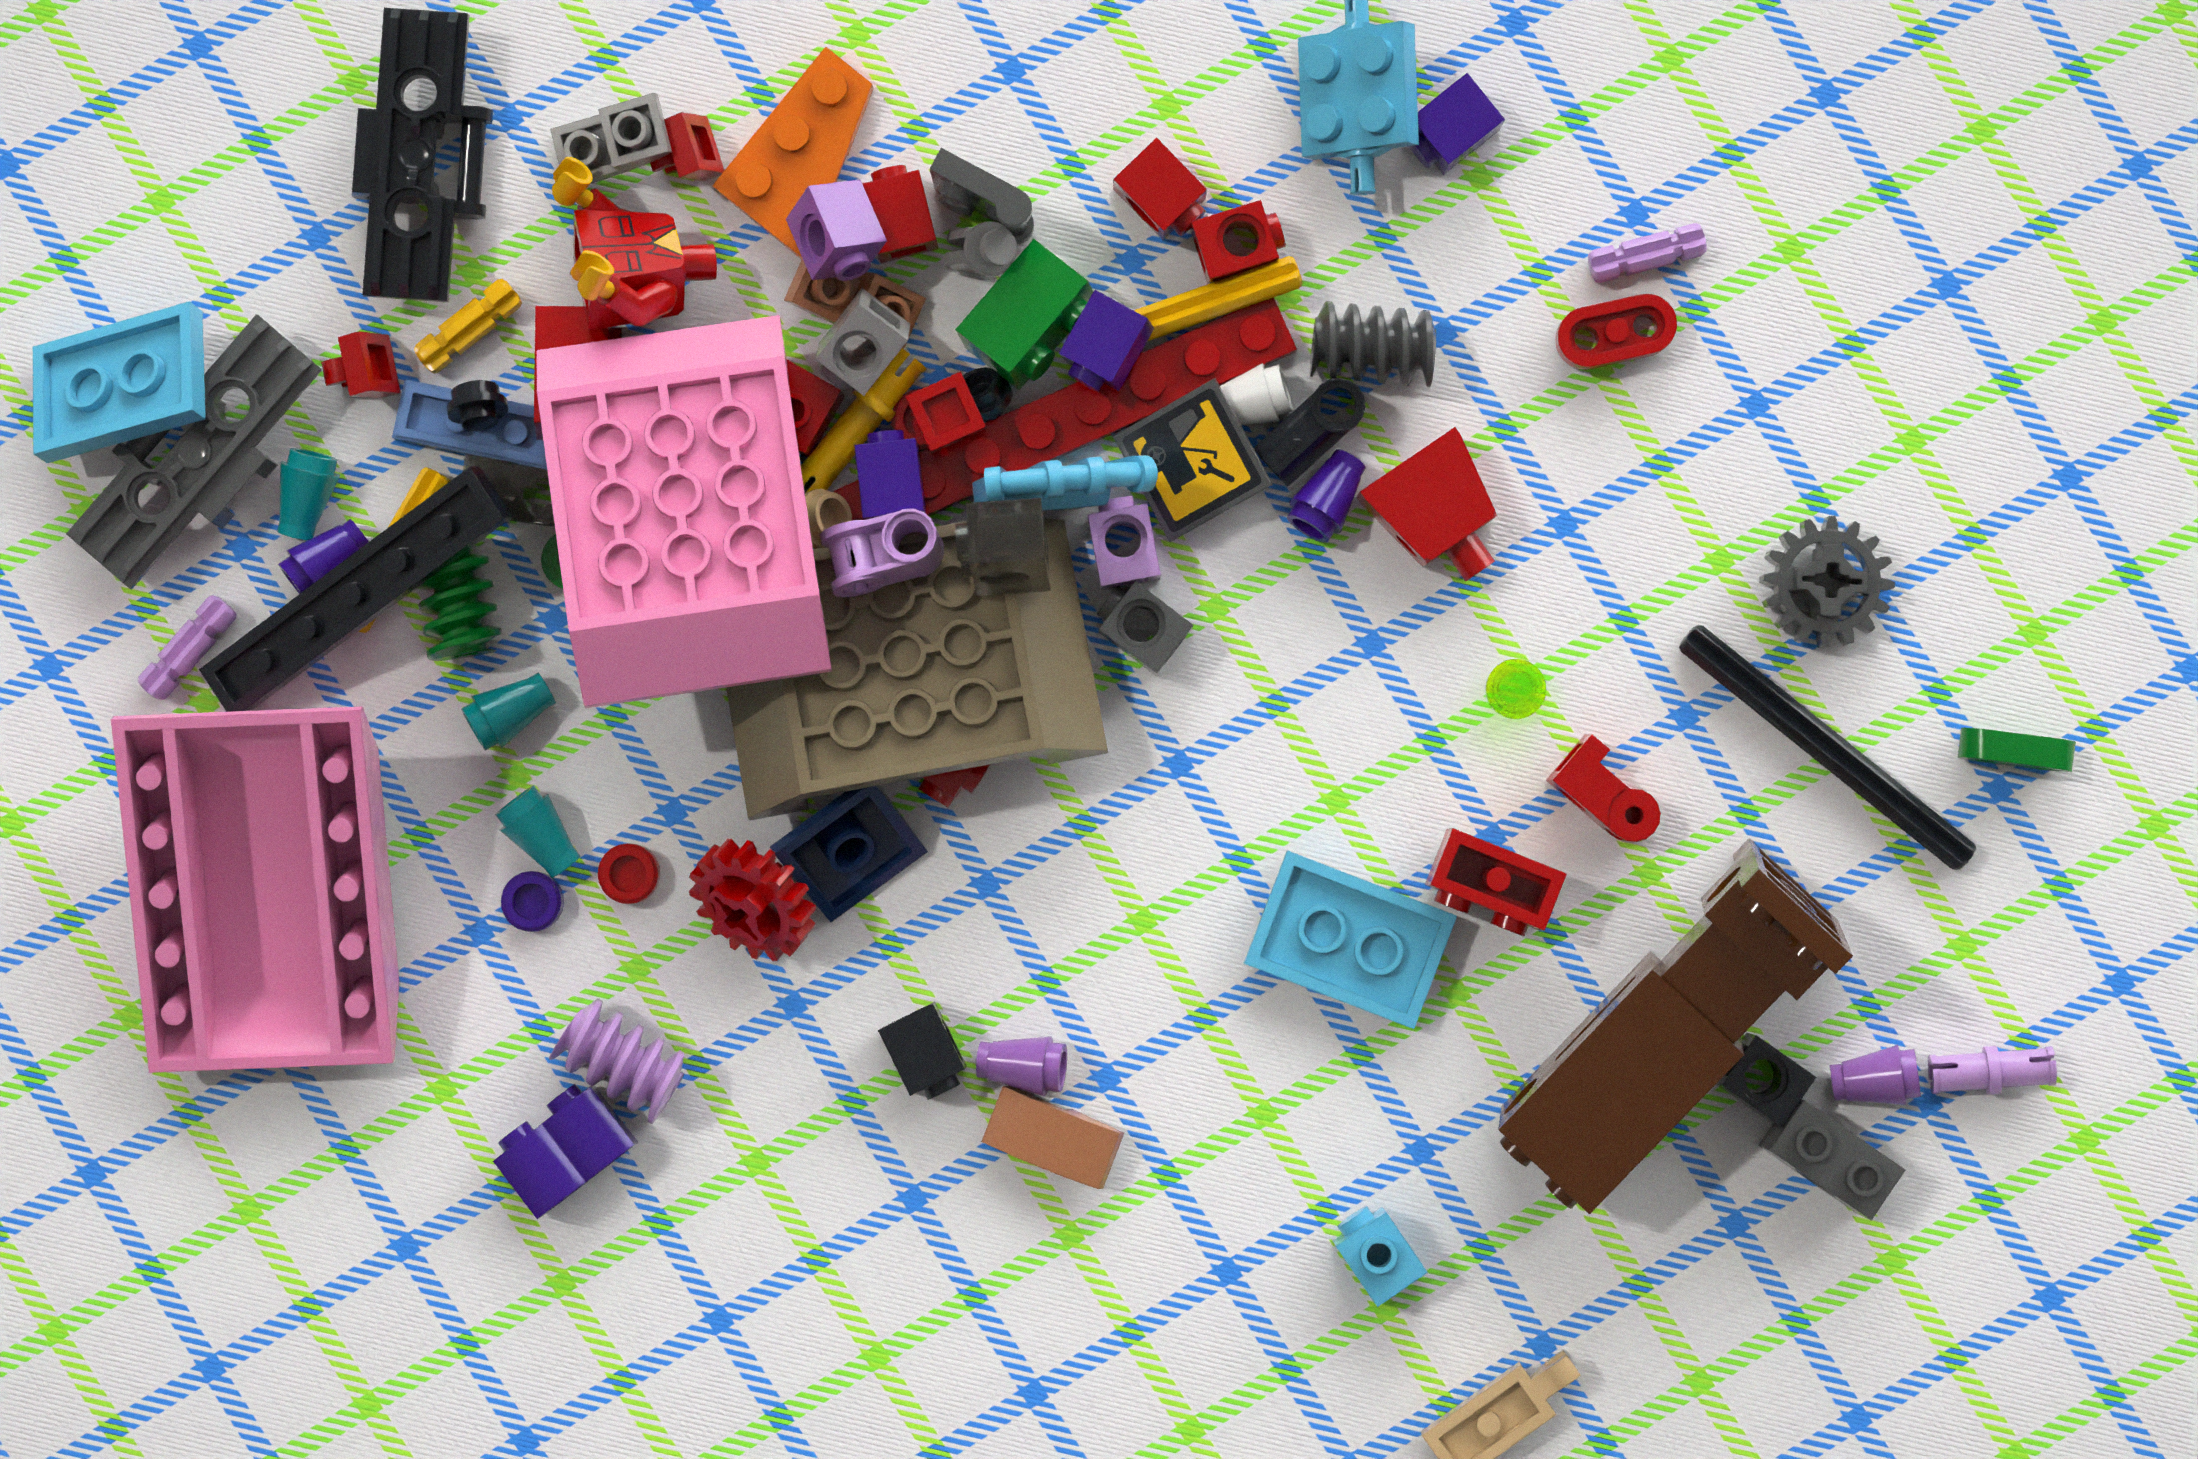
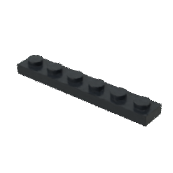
M481 466L469 467L201 667L199 671L226 712L251 711L503 525L513 515Z

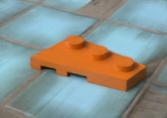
M825 47L712 185L714 190L802 260L786 218L808 186L837 182L874 89L872 83Z

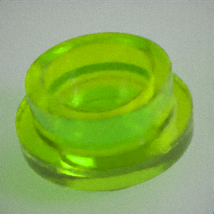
M1522 659L1506 660L1498 664L1490 672L1485 686L1486 698L1491 708L1499 715L1509 719L1526 718L1534 714L1545 700V678L1541 671L1529 661Z

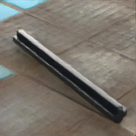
M1697 625L1683 638L1679 649L1685 656L1949 868L1960 870L1969 862L1976 851V846L1971 840L1707 628Z

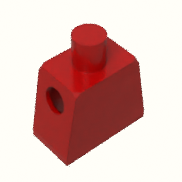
M1456 427L1374 481L1357 495L1361 505L1422 567L1443 553H1446L1466 582L1495 562L1476 534V531L1492 521L1497 514L1462 436Z

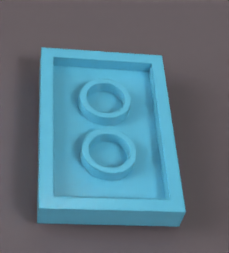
M190 301L33 346V454L46 463L205 420L203 311Z
M1287 850L1243 963L1414 1029L1457 916Z

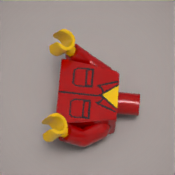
M566 157L553 172L555 183L552 186V194L554 199L564 206H572L575 202L578 204L577 210H574V266L570 270V275L574 280L578 281L577 287L582 296L589 330L626 324L644 326L656 319L677 316L684 310L685 282L716 280L717 259L714 244L680 246L672 216L666 213H645L619 208L598 189L595 188L589 191L586 188L592 182V173L583 162L576 158Z

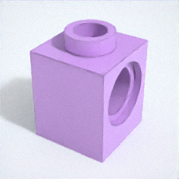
M1133 496L1109 499L1107 504L1098 506V513L1088 514L1089 529L1101 590L1116 588L1118 585L1120 587L1133 585L1135 581L1143 583L1160 579L1161 573L1147 503L1135 506ZM1116 526H1129L1139 534L1141 544L1133 555L1117 557L1107 549L1105 544L1106 536Z

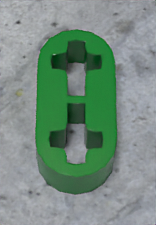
M1964 727L1961 728L1958 758L2047 771L2072 772L2076 742L2059 738Z

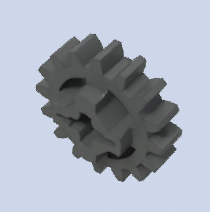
M1828 516L1824 518L1821 531H1818L1812 520L1808 519L1800 523V539L1789 531L1779 536L1782 546L1786 549L1784 552L1771 550L1766 553L1764 558L1775 566V571L1760 576L1759 583L1773 586L1774 595L1762 601L1764 608L1779 606L1782 614L1774 623L1778 629L1791 623L1797 626L1794 633L1795 642H1804L1811 633L1816 634L1817 647L1827 648L1830 646L1833 634L1836 633L1838 640L1844 646L1854 642V626L1865 634L1875 629L1873 621L1868 616L1871 612L1875 614L1888 612L1890 607L1883 600L1879 599L1880 592L1895 588V582L1881 578L1880 570L1886 568L1892 561L1890 557H1874L1872 551L1880 541L1877 536L1864 541H1860L1857 538L1860 523L1854 521L1848 524L1842 532L1838 531L1836 516ZM1816 543L1812 553V561L1804 568L1791 569L1790 567L1796 556L1807 546ZM1844 548L1857 558L1863 571H1856L1844 558ZM1828 568L1829 578L1839 579V583L1850 584L1828 592L1827 597H1825L1824 587L1815 585L1814 582H1804L1803 580L1822 574ZM1790 593L1798 594L1810 607L1809 617L1798 609ZM1863 596L1857 609L1850 616L1838 622L1842 604L1849 597Z

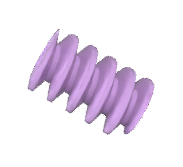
M597 998L576 1014L554 1047L549 1060L555 1059L568 1050L565 1064L568 1072L573 1073L588 1063L587 1084L594 1086L606 1076H609L607 1096L614 1099L625 1090L630 1089L627 1109L634 1112L647 1102H650L648 1122L653 1124L669 1102L684 1076L681 1069L685 1053L679 1050L666 1061L662 1060L661 1053L664 1044L662 1038L658 1037L647 1047L643 1048L640 1046L644 1027L638 1024L625 1035L621 1034L620 1027L623 1014L618 1011L605 1022L599 1020L603 1001Z

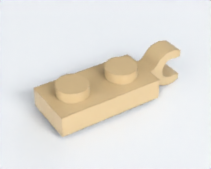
M1564 1350L1547 1360L1531 1376L1528 1375L1520 1362H1518L1423 1429L1421 1435L1438 1459H1495L1556 1416L1555 1411L1546 1399L1576 1380L1580 1373Z

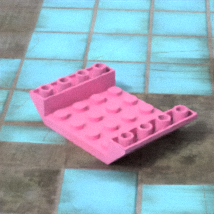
M780 315L537 350V396L569 634L585 708L832 672L790 395L789 374Z

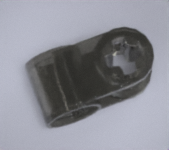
M465 455L463 471L469 467L480 465L513 515L505 523L515 521L542 526H555L552 504L546 505L544 510V506L535 503L536 492H545L549 486L548 471L546 469L520 466L518 463Z

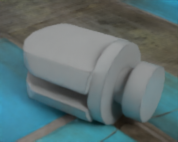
M982 222L974 227L950 230L947 242L963 247L964 250L946 252L944 266L966 273L998 276L1004 273L1014 262L1017 253V242L1012 233L1004 225L997 222Z

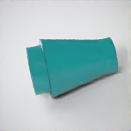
M290 448L287 461L280 462V521L277 529L278 533L302 540H309L314 537L315 528L340 478V475L335 473L338 459L310 450Z
M538 672L527 679L471 696L473 702L461 710L479 743L486 751L496 744L503 748L542 712L555 705L556 701Z
M534 785L519 794L495 814L503 825L499 831L541 865L551 878L563 872L580 858L579 853L573 847L549 795L542 796Z

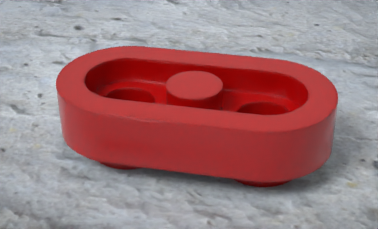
M1653 294L1635 295L1571 311L1557 328L1555 344L1560 357L1568 365L1583 370L1599 368L1658 354L1673 340L1677 330V318L1672 306L1665 299ZM1638 317L1650 319L1654 325L1653 335L1650 337L1639 336L1634 331V320ZM1585 329L1592 332L1596 339L1595 347L1591 350L1580 349L1575 343L1577 331Z

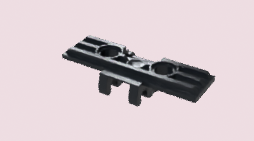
M384 7L376 109L358 108L352 197L369 200L362 292L364 297L449 302L455 219L478 220L485 219L486 205L480 204L486 125L493 122V110L485 107L463 105L470 18L468 13ZM416 79H428L436 86L437 96L434 103L428 109L422 111L409 109L404 102V91L407 85ZM447 123L462 124L456 200L439 196V186L434 182L437 139H443L444 128ZM401 202L406 204H426L428 217L422 227L414 231H405L397 226L395 211Z

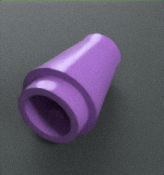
M1052 1036L980 1042L976 1058V1075L978 1078H987L990 1081L1044 1097L1048 1091H1062L1067 1070L1066 1044L1053 1043Z
M1898 1045L1843 1061L1841 1062L1842 1064L1830 1065L1834 1101L1847 1100L1906 1105V1099L1921 1097L1914 1049L1899 1050Z

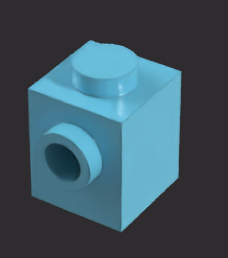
M1365 1206L1351 1214L1337 1226L1342 1234L1334 1239L1333 1243L1377 1307L1428 1273L1383 1207L1372 1213L1368 1206Z

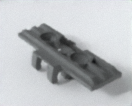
M256 314L204 374L205 420L194 422L155 468L148 464L145 459L171 429L133 439L126 444H117L112 452L126 465L70 528L66 535L132 590L198 513L223 529L235 516L226 506L255 473L265 479L268 478L278 464L259 451L256 446L322 369L262 317ZM241 389L247 394L250 401L248 414L238 422L228 423L225 417L226 403L221 399L228 390ZM148 483L153 485L165 483L170 491V502L166 509L159 514H146L139 505V492Z

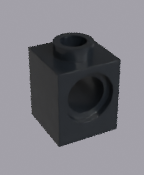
M936 1002L920 1008L878 1030L910 1096L923 1090L927 1100L960 1085L956 1073L964 1070L967 1065Z
M1746 1033L1742 1039L1744 1056L1716 1085L1770 1123L1783 1127L1817 1077L1757 1035ZM1765 1059L1773 1069L1772 1083L1763 1092L1753 1093L1745 1082L1746 1070L1752 1062Z

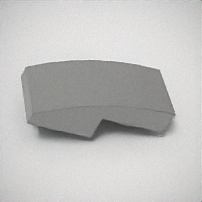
M656 93L598 109L599 115L550 129L558 164L560 165L566 157L580 160L592 173L593 179L590 184L628 172L672 153L659 97Z

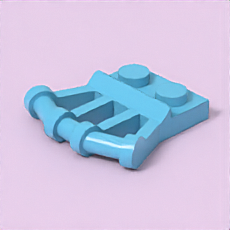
M1146 455L1129 456L1104 462L1101 457H1089L1066 466H1062L1059 460L1042 461L1025 470L1008 472L1001 466L988 467L984 469V477L972 483L974 506L991 505V511L995 515L1103 506L1108 503L1111 488L1127 487L1131 492H1149L1153 490L1158 479V470L1154 460Z

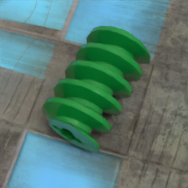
M469 549L417 587V589L434 592L433 595L425 598L418 604L419 610L422 613L438 616V618L427 623L422 628L423 634L427 637L442 639V642L431 647L426 652L429 660H454L497 651L488 649L486 642L501 635V628L483 625L482 623L484 617L498 610L497 604L478 600L479 594L494 586L493 580L474 577L475 570L490 563L488 556L472 554Z

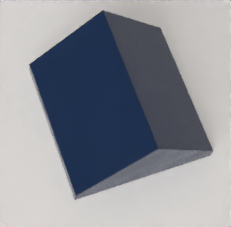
M880 785L845 791L770 846V849L775 852V856L783 866L791 864L795 868L792 877L797 883L800 882L808 885L809 890L806 894L830 922H833L928 852Z

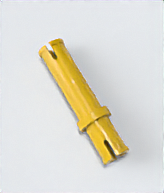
M901 348L864 396L856 390L853 391V394L856 396L855 400L801 464L804 485L810 477L813 476L816 479L806 492L816 489L828 490L833 481L854 457L855 445L867 442V434L873 433L883 420L889 423L896 413L892 410L893 407L918 377L927 370L923 364L914 358L904 372L897 377L895 372L910 355L906 350Z

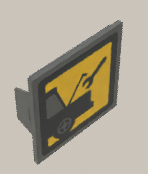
M1216 378L1113 436L1124 458L1146 455L1150 456L1156 463L1158 470L1156 485L1153 490L1143 492L1169 542L1176 540L1273 485Z

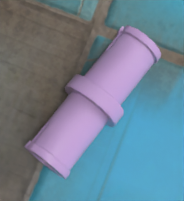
M1983 1046L1982 1053L1929 1055L1928 1077L1929 1080H1933V1082H1930L1931 1093L1939 1094V1092L1985 1089L1988 1095L2001 1094L2002 1088L2055 1086L2057 1068L2056 1060L2051 1061V1058L2055 1056L2053 1047L1998 1051L1997 1046Z

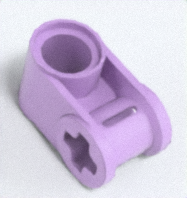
M902 509L867 520L843 522L831 526L820 533L822 546L829 548L836 576V580L832 582L831 586L833 594L837 597L863 595L886 585L924 577L935 571L941 564L944 556V544L932 519L924 512L916 509ZM912 532H921L928 536L926 546L920 552L906 555L898 551L900 541L905 535ZM852 550L855 557L856 567H854L853 560L851 556Z

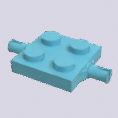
M1344 0L1345 25L1339 26L1330 33L1298 38L1302 157L1312 160L1338 156L1350 159V194L1358 196L1372 195L1376 193L1374 158L1380 157L1394 148L1419 145L1415 24L1406 21L1379 25L1369 23L1368 0Z

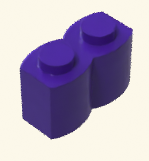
M576 1084L572 1085L546 1105L553 1115L541 1125L533 1129L528 1121H526L498 1142L504 1153L493 1162L536 1219L544 1216L638 1143L595 1085L590 1086L583 1092H581Z

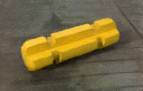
M503 278L497 279L482 291L486 295L480 301L476 297L438 326L441 331L438 335L434 337L430 333L415 345L414 352L427 370L433 374L439 373L453 362L450 357L456 351L460 355L498 326L495 322L497 318L502 316L504 319H507L521 307L522 301L519 295Z

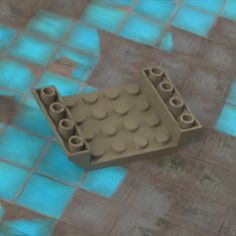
M1000 514L936 526L944 544V556L941 564L934 572L924 577L886 585L873 592L852 597H837L833 594L831 585L836 580L829 548L814 549L832 672L726 687L749 821L809 810L808 798L1046 754L1048 764L1107 754L1108 748L1065 521ZM921 532L907 534L900 541L898 551L906 555L916 554L926 546L928 536ZM852 550L851 556L853 560L854 567H856L855 557Z

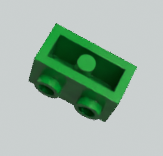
M1033 239L955 330L968 351L988 367L994 369L998 375L1020 391L1029 379L1035 381L1048 370L1055 357L1054 350L1072 331L1093 290L1088 280Z

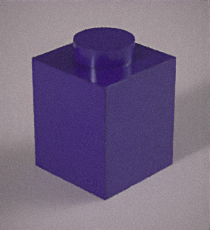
M1466 73L1418 111L1419 145L1409 147L1425 167L1430 168L1435 164L1444 175L1501 129L1505 119L1471 76Z
M1094 290L1059 352L1061 357L1068 364L1072 365L1067 375L1096 392L1100 391L1103 384L1119 391L1154 330L1153 325L1143 315Z
M886 430L867 434V444L855 445L863 519L867 520L902 509H916L926 514L919 446L916 438L904 439L903 430Z

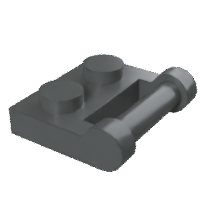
M940 148L930 167L934 189L941 195L938 201L948 209L966 218H970L973 212L976 211L992 221L1004 225L1012 233L1017 244L1026 242L1034 231V221L1031 215L1032 203L1029 196L1015 186Z

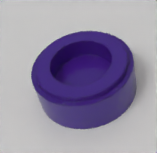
M538 871L523 872L514 876L504 887L501 896V908L507 921L517 929L527 932L541 931L552 926L559 919L564 907V896L560 885L548 874Z

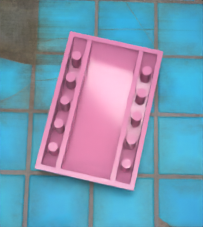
M363 706L113 716L111 719L149 1073L393 1063L396 1047L399 971L379 749Z

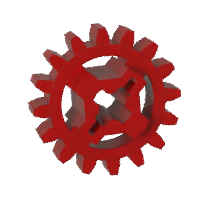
M727 839L721 847L714 844L690 873L689 878L696 884L689 890V895L703 902L696 911L698 916L711 918L713 920L711 932L714 935L721 934L726 939L730 937L729 944L731 949L736 950L741 944L747 946L748 952L753 959L757 960L764 951L772 961H778L783 953L790 957L807 938V935L816 924L809 918L816 910V905L802 898L809 890L808 885L800 882L795 883L792 880L795 868L791 864L783 866L779 862L775 863L776 856L773 850L769 849L764 855H760L757 853L753 841L747 840L739 848L733 839Z

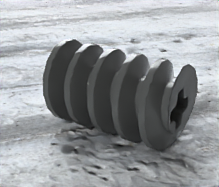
M1326 301L1318 317L1315 318L1310 358V377H1313L1322 360L1326 361L1331 379L1338 378L1344 363H1350L1355 381H1361L1368 366L1374 365L1378 382L1385 384L1392 368L1397 367L1404 386L1410 385L1418 369L1422 370L1426 386L1430 388L1435 364L1436 329L1434 328L1429 310H1422L1414 326H1410L1405 308L1396 309L1390 323L1386 324L1381 306H1373L1366 321L1362 322L1357 304L1350 303L1342 319L1339 320L1333 302Z

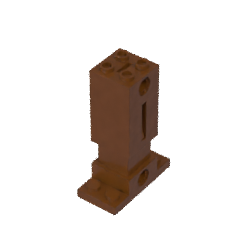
M1750 838L1733 854L1734 864L1701 897L1704 916L1662 960L1650 951L1501 1106L1498 1130L1504 1135L1500 1140L1502 1147L1521 1165L1527 1167L1531 1162L1537 1165L1550 1177L1545 1182L1546 1187L1560 1202L1570 1209L1578 1203L1589 1215L1744 1056L1741 1036L1785 991L1797 1001L1828 968L1836 974L1853 957L1838 919Z

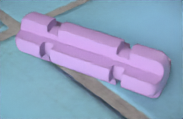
M1693 223L1676 228L1674 234L1663 231L1621 242L1617 249H1614L1612 245L1594 249L1588 255V265L1594 281L1602 283L1617 279L1622 272L1629 276L1671 265L1679 257L1682 261L1701 257L1707 251V244L1700 224Z
M214 595L207 597L195 611L198 617L195 620L188 619L158 654L160 661L158 663L151 662L140 674L138 683L152 697L158 700L166 699L179 685L176 679L180 675L186 677L217 641L214 635L217 632L224 633L236 619L237 614L234 609L220 597Z

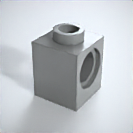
M862 288L819 342L815 360L821 364L819 368L821 373L840 389L847 391L852 387L864 396L908 341L910 323ZM860 335L870 339L876 350L869 356L856 357L845 349L843 342L851 336Z

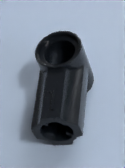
M1342 378L1327 380L1319 385L1311 396L1254 447L1255 452L1275 475L1289 487L1349 431L1357 426L1364 415L1366 407L1363 393L1350 380ZM1340 390L1351 396L1355 407L1351 419L1344 423L1336 424L1324 418L1321 413L1320 402L1326 393Z

